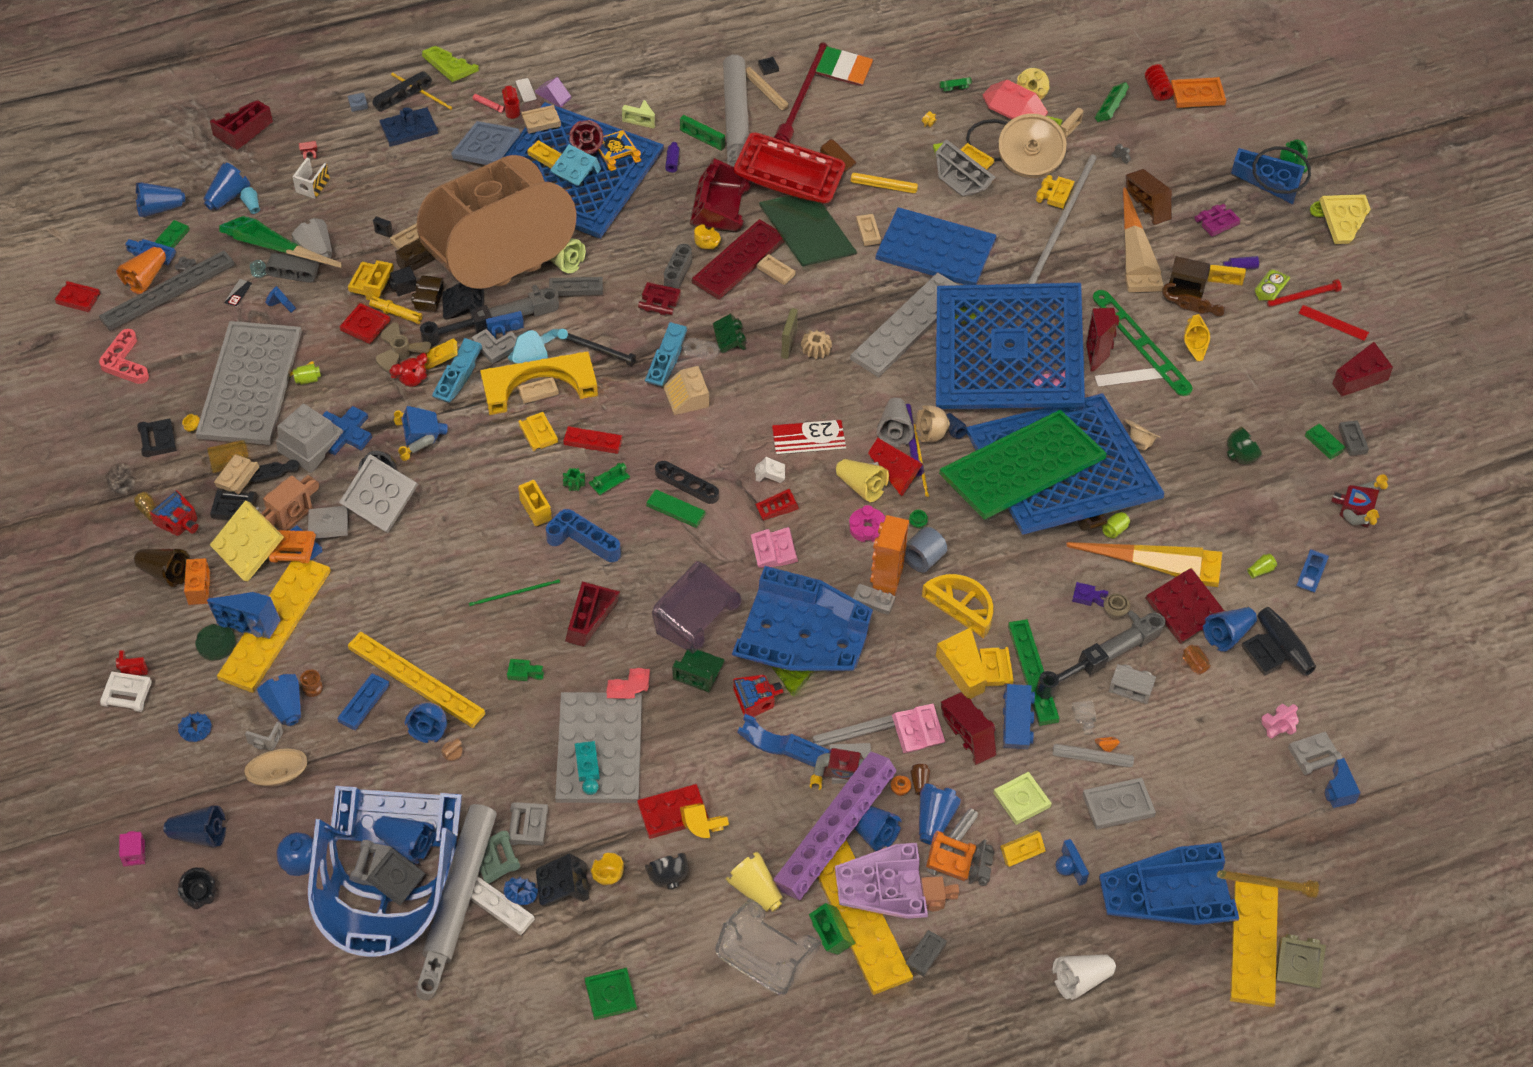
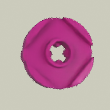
M870 505L863 506V508L856 510L850 516L849 530L851 535L861 542H865V540H872L874 542L875 538L879 536L880 522H884L885 516ZM865 523H871L872 526L865 527L864 525Z

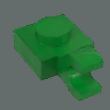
M510 659L507 679L528 681V676L536 680H543V666L531 665L530 660Z

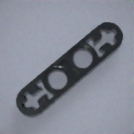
M422 71L375 96L372 104L378 111H384L427 88L431 84L432 78L427 72Z
M668 461L656 463L655 475L660 480L705 503L714 504L718 501L719 489L715 485ZM680 475L683 476L684 479L681 481H677L674 479V477ZM696 483L700 485V487L697 489H692L690 485Z

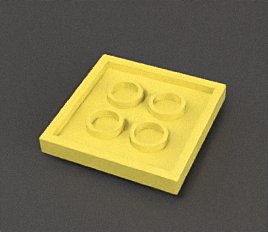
M245 500L211 542L210 546L244 581L248 582L284 536L250 502Z

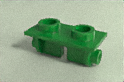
M617 463L615 467L599 476H595L588 483L600 496L629 479L630 476L625 471L627 469L624 463Z

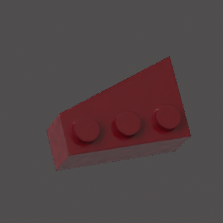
M259 100L238 108L239 111L230 114L228 112L221 119L210 120L213 136L236 150L240 149L273 122L270 107Z
M1372 342L1337 369L1332 384L1342 397L1388 381L1393 366L1377 344Z
M582 581L565 642L584 647L617 605L620 591Z
M962 692L941 701L942 717L955 736L958 734L965 742L962 744L964 749H970L975 765L996 756L995 725L984 716L982 710L977 709L972 700L967 698Z

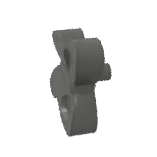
M1118 144L1112 152V156L1114 158L1121 157L1125 164L1131 160L1129 155L1130 149Z

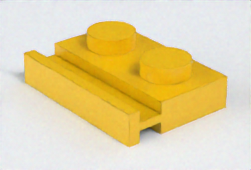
M544 412L527 417L524 421H518L519 427L533 452L537 448L542 449L558 443V438Z
M1005 647V649L981 648L979 655L987 678L986 686L1013 684L1014 680L1008 647Z

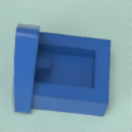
M277 286L269 293L265 301L268 306L282 303L290 312L296 309Z

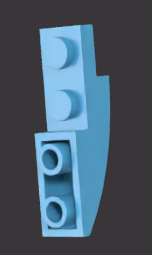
M669 322L645 382L662 387L666 383L681 353V345L687 332L686 326Z
M464 338L458 350V355L455 356L451 365H447L432 397L448 403L456 397L476 366L475 360L482 348L481 343Z

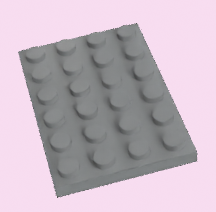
M561 692L556 803H637V800H639L642 693H636L635 698L623 699L607 698V693ZM595 741L600 779L596 780L599 788L593 795L585 794L582 790L584 781L579 782L574 743Z

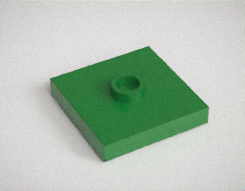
M627 967L584 978L594 1020L637 1010Z

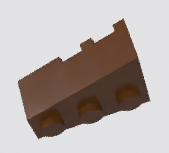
M1145 169L1126 174V189L1137 204L1141 203L1145 208L1143 212L1152 217L1153 220L1151 222L1153 225L1171 220L1172 190Z

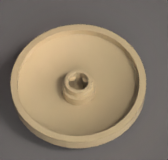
M1024 114L1012 119L1005 125L999 137L998 150L1002 162L1013 173L1027 178H1039L1052 173L1060 166L1066 153L1067 143L1063 130L1055 121L1040 114Z

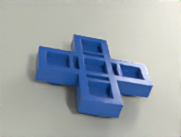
M354 406L342 418L328 411L322 415L343 430V433L328 450L333 455H336L346 443L362 450L372 439L371 433L360 428L368 419V414Z

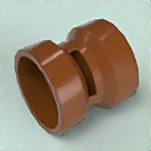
M313 669L306 670L301 674L300 682L304 694L309 697L318 696L323 690L320 674Z

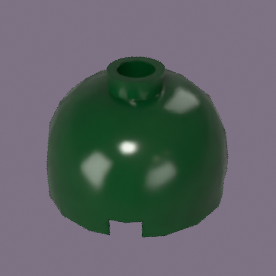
M1241 426L1235 429L1227 438L1226 446L1228 451L1226 453L1232 461L1236 460L1242 464H1250L1258 460L1262 456V452L1257 443L1250 439L1251 435Z

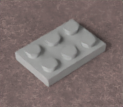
M1142 778L1083 790V797L1096 830L1155 817L1156 812Z

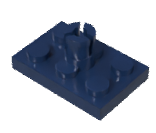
M406 107L400 110L399 115L379 120L389 147L438 134V129L428 107L414 111Z

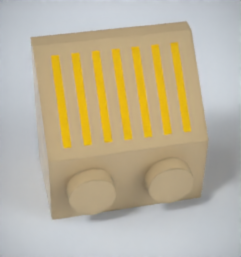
M699 366L680 370L664 385V390L674 415L709 407V392Z

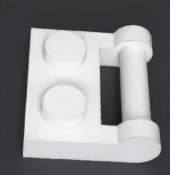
M111 672L101 697V706L108 707L112 705L142 712L144 701L152 683L151 678ZM112 693L136 697V700L113 698L111 696Z

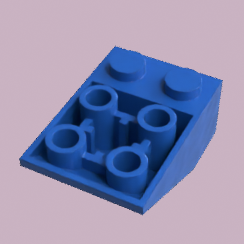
M249 592L209 598L207 600L217 624L223 628L229 627L241 633L247 632L256 637L270 639L281 621L270 596Z

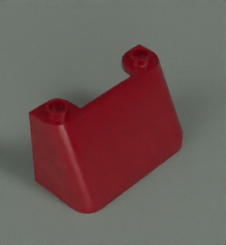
M713 158L698 181L690 224L695 227L705 225V228L713 227L714 229L728 231L740 229L744 220H742V215L738 214L742 194L750 188L751 183L749 180L734 173L733 166Z

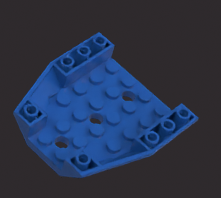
M764 566L756 598L741 638H738L732 655L790 671H854L857 668L867 637L873 609L821 580ZM769 624L771 627L764 628L761 625ZM807 634L809 637L802 638L799 635ZM845 644L847 647L840 648L838 645Z

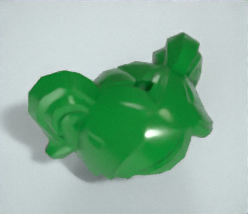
M1296 139L1286 143L1285 147L1297 150L1307 159L1308 149L1304 141ZM1281 150V160L1305 166L1303 172L1305 174L1307 166L1304 160L1295 153Z

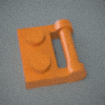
M278 530L284 538L269 555V561H300L301 563H309L316 537L314 531ZM281 551H295V552H301V554H298V553H281Z
M937 830L932 839L926 867L965 881L968 879L976 845L972 843L966 844L950 838ZM940 843L964 851V857L939 848Z

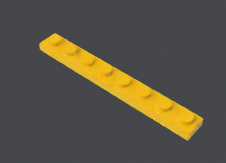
M360 631L348 644L349 650L427 700L437 704L471 728H474L484 717L485 710L363 632Z

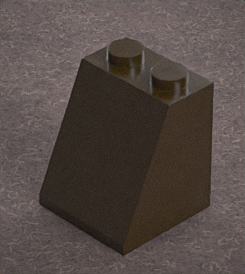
M1176 256L1169 283H1175L1176 286L1169 287L1168 292L1173 295L1188 294L1202 298L1210 263Z

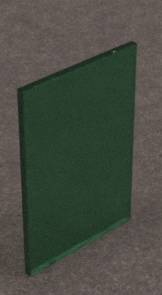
M792 195L759 202L760 207L802 267L857 254L856 249L821 202L806 200Z

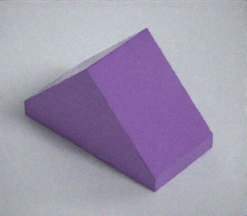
M558 77L546 81L535 90L536 94L560 108L571 99V95Z

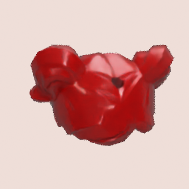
M423 352L416 358H408L400 364L393 365L389 371L391 378H398L402 384L408 387L418 386L422 380L427 378L425 367L428 359L427 354Z

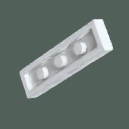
M477 876L470 900L519 935H522L535 920L534 916L518 904L509 901L504 894Z

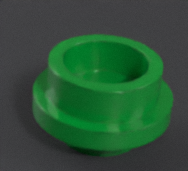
M917 509L910 514L909 522L912 526L921 528L927 524L928 516L923 510Z

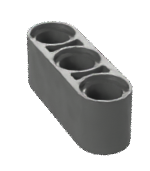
M680 244L676 247L664 271V286L680 288L692 263V249L690 245Z
M273 253L265 267V272L272 277L311 283L314 281L320 265L317 261L307 258Z

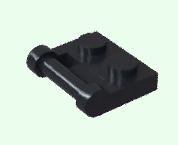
M170 418L150 423L139 422L137 424L142 442V456L151 457L177 451ZM151 431L154 433L156 445L154 447H151L149 443L148 432Z
M217 489L210 512L211 518L230 520L245 502L240 500H247L254 506L257 493L250 491L249 493L241 492L238 495L236 492Z

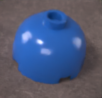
M422 702L416 704L409 711L404 723L409 728L408 733L416 740L423 743H428V740H435L434 742H437L445 732L447 718L443 709L437 704Z
M299 832L291 833L284 837L278 844L276 852L280 868L292 876L308 874L310 872L313 838L306 833Z

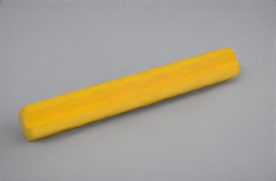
M855 172L851 175L852 183L909 193H916L918 189L917 183Z

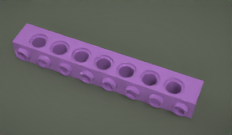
M870 751L773 881L781 892L801 900L878 795H880L883 788L894 776L896 769L889 758Z

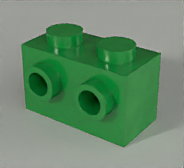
M825 903L809 914L813 922L812 925L819 934L822 945L827 952L839 955L855 944L836 906Z

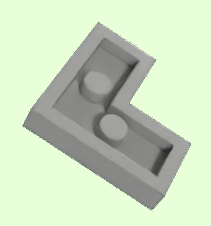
M487 329L471 337L472 341L481 343L482 348L480 351L492 364L512 353L517 339L511 331L496 340Z

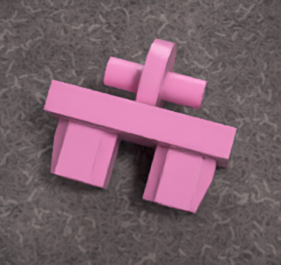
M1281 704L1277 707L1275 716L1268 713L1263 715L1261 718L1262 725L1267 729V736L1272 739L1284 732L1290 735L1296 732L1295 725L1299 722L1296 714L1298 707L1294 704L1290 707Z

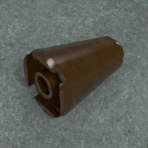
M140 549L135 554L134 561L136 567L167 586L175 588L177 587L176 585L185 582L186 559H190L187 551L182 549Z

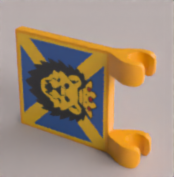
M624 130L603 136V144L598 152L610 171L616 170L615 159L630 154L635 163L641 161V152L635 148Z

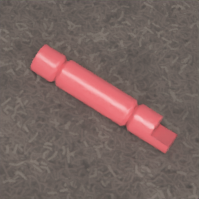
M478 94L473 96V100L498 112L503 113L505 110L504 106Z

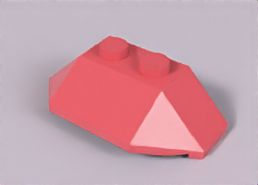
M1009 80L991 85L982 96L989 109L1010 119L1024 114L1048 115V111L1035 92Z

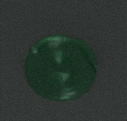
M211 624L204 627L196 636V649L204 659L212 661L221 660L229 656L236 646V637L229 627L223 628L217 624Z

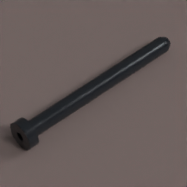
M570 333L565 338L568 341L623 360L631 367L636 361V355L633 353L627 355Z

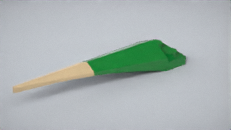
M241 216L219 225V232L225 233L227 236H233L235 240L341 268V262L297 245L271 230L257 219Z

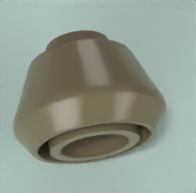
M1113 593L1104 600L1105 611L1111 618L1119 619L1130 610V601L1122 594Z

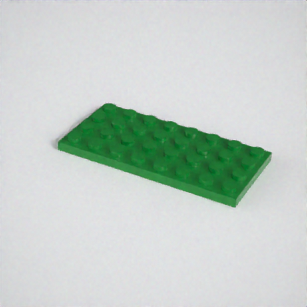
M1058 410L940 468L939 474L985 520L1106 459L1107 453L1062 410Z

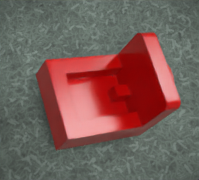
M119 650V658H116L117 670L125 674L147 675V665L144 657L127 659L124 650Z

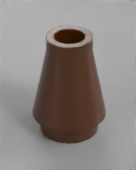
M915 764L910 771L915 795L920 796L924 784L929 783L931 771L926 764Z

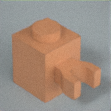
M943 876L921 878L922 896H925L927 910L931 912L944 909L946 899H958V884L944 886Z

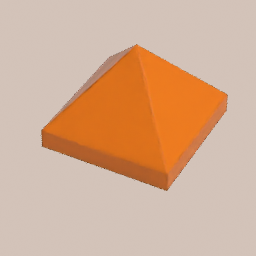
M1114 736L1095 739V743L1107 752H1111L1120 743Z

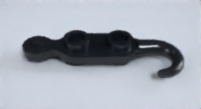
M293 459L285 464L273 462L261 465L249 481L262 482L278 478L286 471L295 472L299 469V462Z

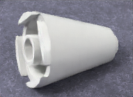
M1108 955L1061 956L1056 958L1053 963V974L1057 973L1058 980H1055V984L1064 998H1071L1073 1000L1114 974L1116 965L1114 960Z

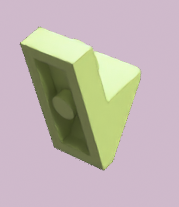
M645 100L640 108L623 106V122L655 128V114Z

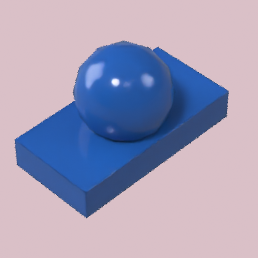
M1071 839L1065 840L1061 850L1063 855L1057 859L1055 864L1056 870L1063 876L1073 874L1079 886L1084 885L1087 882L1089 872Z

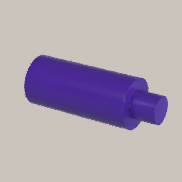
M672 142L667 149L665 169L671 173L676 172L678 168L680 148L676 142Z
M1258 256L1229 258L1228 261H1223V266L1246 268V270L1258 269L1259 258Z

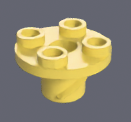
M1029 68L1018 76L1017 84L1035 92L1040 100L1048 93L1049 79L1041 69Z

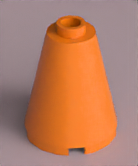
M152 247L121 264L116 273L124 285L128 283L131 286L130 290L132 292L141 294L148 289L166 260V254L161 248Z

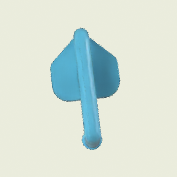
M552 329L539 336L536 331L528 330L517 337L514 350L509 354L508 360L518 364L547 359L548 354L544 344L556 337L565 339L568 336V332L566 329Z

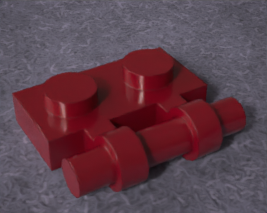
M647 282L642 293V299L647 301H639L638 308L644 309L646 312H658L663 316H666V314L673 316L674 309L668 307H676L681 295V289ZM656 302V303H660V304H662V305L659 306V305H655V304H653V303Z

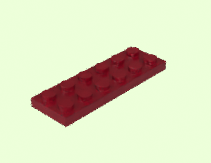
M761 219L757 220L692 278V283L720 300L757 267V264L768 254L770 255L785 242L786 235Z

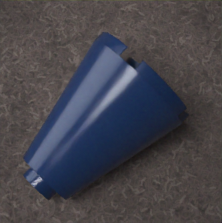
M208 806L169 817L164 823L163 830L170 839L214 848L221 846L225 838L226 827H222V820H226L225 814L220 806Z

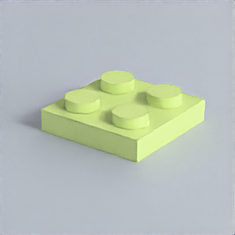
M1029 772L994 789L993 793L1016 825L1050 808L1052 804Z

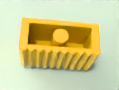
M531 480L519 485V499L534 526L551 521V506L536 481Z

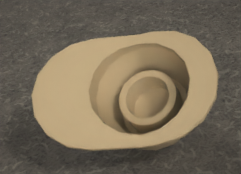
M1125 419V422L1131 426L1129 436L1138 449L1146 450L1153 445L1157 437L1161 438L1135 422Z

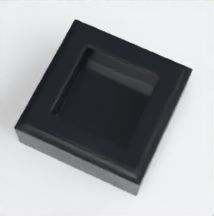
M774 57L758 60V66L763 75L779 72V66Z
M376 216L373 219L375 233L390 238L393 234L391 221Z

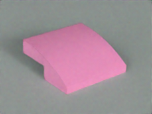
M789 527L775 532H770L769 529L751 534L759 568H764V566H783L798 562Z
M934 704L915 707L912 710L897 712L892 715L903 754L945 743Z

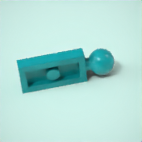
M595 741L574 743L579 782L584 781L582 790L585 794L593 795L599 788L596 780L600 779Z

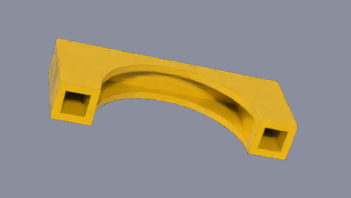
M589 351L480 370L489 415L507 412V402L513 390L520 384L534 378L553 377L571 385L578 393L580 399L598 396L597 382Z

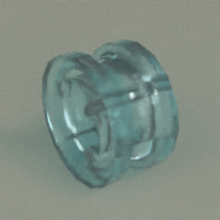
M255 260L250 264L253 277L260 278L266 275V265L263 261Z

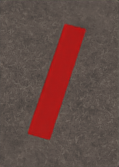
M1305 305L1299 311V314L1363 341H1365L1369 334L1366 330Z

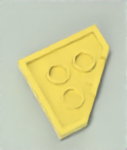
M1366 195L1322 196L1319 199L1334 243L1349 244L1371 210Z

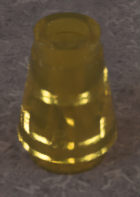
M142 492L134 498V505L149 521H152L150 512L156 506L152 496L147 492Z

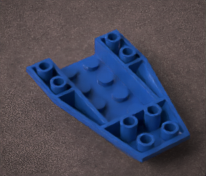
M1221 842L1177 847L1100 874L1099 879L1107 915L1191 925L1238 921L1239 915L1235 899H1230L1223 870L1225 857Z

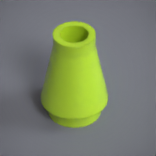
M1270 553L1267 555L1263 554L1247 569V572L1254 579L1257 576L1274 571L1275 567H1277V562Z

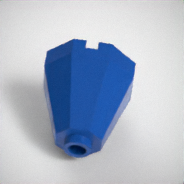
M283 674L278 676V681L274 682L273 678L267 680L257 688L260 701L281 725L293 726L301 718L299 681L296 674Z

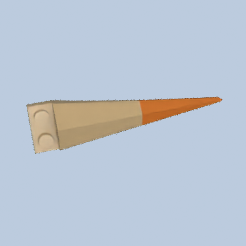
M1124 187L1125 282L1128 292L1162 291L1164 284L1160 267L1128 191Z

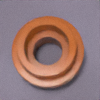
M896 776L891 781V790L896 795L903 796L911 789V781L905 776Z

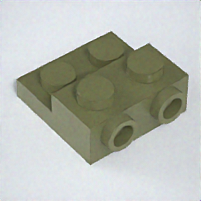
M1286 934L1285 937H1281L1277 955L1276 981L1320 989L1326 945L1320 944L1318 939L1307 938V941L1298 940L1299 936Z

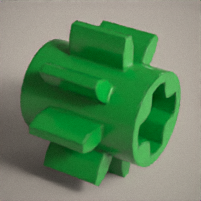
M569 468L567 473H563V487L567 486L569 491H579L581 486H585V473H580L579 468Z

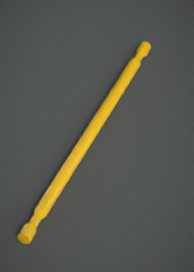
M393 72L391 73V76L396 77L398 80L402 82L405 81V79L401 78L400 76H397ZM424 90L420 91L427 97L452 110V107Z
M914 424L918 458L923 464L916 426ZM924 472V473L921 475V476H922V481H923V487H924V489H925V497H929V493H928V491H927V488H928V487H927V482H926V477H925V472Z

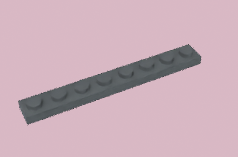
M222 251L99 315V318L106 328L111 331L234 266V261L225 251Z

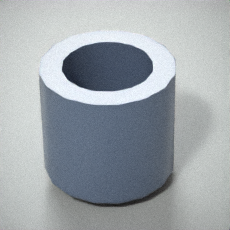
M931 527L922 528L907 542L905 561L918 572L924 573L928 571L946 554L947 544L945 539Z

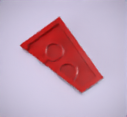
M880 438L876 439L868 452L874 462H878L879 466L888 470L889 481L902 496L923 465Z

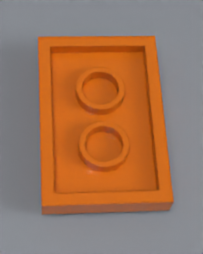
M1220 77L1171 80L1176 108L1226 104V97Z

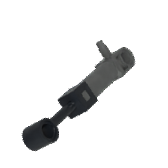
M532 285L533 292L528 293L527 298L488 308L485 305L471 309V319L440 328L434 322H425L420 326L422 342H430L432 347L439 343L441 334L470 326L474 327L476 333H480L487 329L486 319L521 311L523 316L533 314L534 317L554 312L559 308L558 291L551 287L539 290L537 285Z
M1130 610L1128 615L1134 622L1131 628L1100 645L1096 643L1083 650L1076 665L1057 675L1051 671L1042 672L1035 688L1037 695L1044 699L1054 696L1057 686L1063 680L1083 669L1089 675H1092L1105 668L1107 662L1138 645L1142 647L1157 639L1165 625L1164 617L1159 613L1152 612L1140 618L1133 610Z

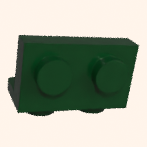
M730 313L713 323L718 347L722 353L736 346H739L742 350L746 349V337L742 332L741 328L743 325L739 318H735Z

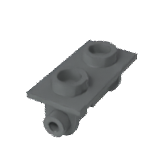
M985 839L976 845L968 874L970 875L968 884L976 880L979 885L986 886L990 881L991 868L985 866V864L988 866L992 865L994 850L993 846L986 845L987 840Z

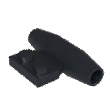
M1270 607L1262 609L1257 617L1266 634L1255 635L1244 641L1242 647L1263 675L1266 676L1279 669L1285 660L1303 676H1308L1314 672L1316 665L1309 651L1289 624Z

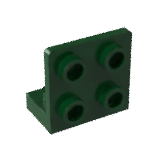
M688 647L681 662L675 660L672 666L673 680L710 692L725 660Z

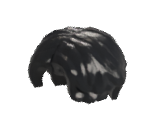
M204 867L191 868L180 877L177 894L188 906L193 909H199L205 903L211 904L215 899L216 880Z

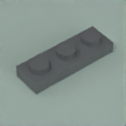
M603 277L549 278V287L555 288L558 291V296L603 295Z

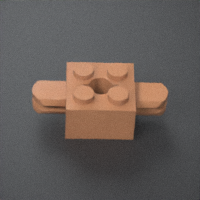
M291 475L263 498L266 509L261 514L278 529L290 530L309 514V509H313L310 496L318 490L319 482L310 475H307L301 481Z

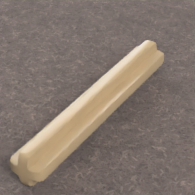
M748 67L746 69V77L782 111L788 109V102L751 67Z

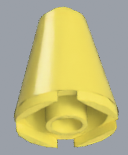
M843 459L836 466L837 476L864 500L874 502L884 493L882 488L884 485L887 486L889 481L888 470L882 466Z
M755 852L753 853L755 857L753 859L749 857L744 859L730 872L732 877L727 876L726 881L766 912L769 910L774 912L782 905L781 900L783 897L761 855Z

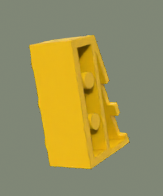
M971 627L937 643L936 658L960 691L970 699L984 693L987 678Z

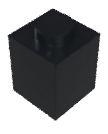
M410 266L390 273L391 280H389V285L392 291L395 290L398 297L416 291L417 281Z

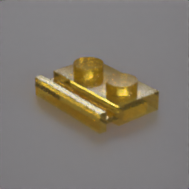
M245 440L207 448L213 473L223 471L234 455L249 459Z

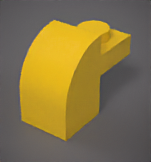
M698 803L680 807L685 828L698 837L710 838L709 829H711V832L724 830L723 826L729 825L728 817L724 815L707 819L704 804Z

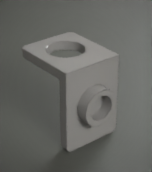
M277 722L269 737L246 731L245 736L248 744L253 745L255 748L273 751L283 734L281 723Z

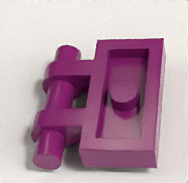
M1225 204L1212 206L1210 210H1203L1194 217L1196 222L1202 221L1201 226L1211 237L1239 225L1241 220L1231 209L1226 210Z

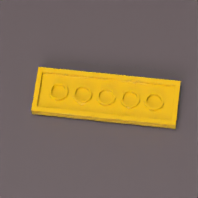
M1235 881L1234 899L1239 920L1233 921L1230 1001L1274 1007L1276 994L1278 887Z

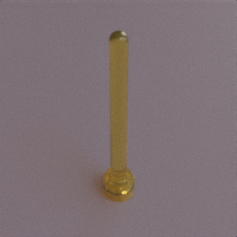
M1225 870L1217 872V876L1221 879L1300 891L1310 898H1316L1319 892L1318 881L1308 880L1307 882L1298 883Z

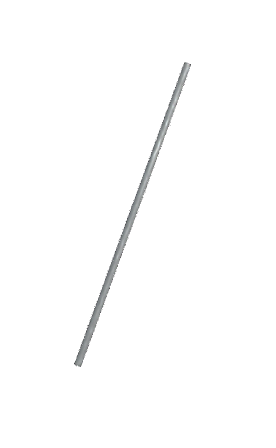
M1090 155L1027 284L1036 283L1096 160L1095 155ZM1020 305L1015 307V310L1018 312L1022 309Z

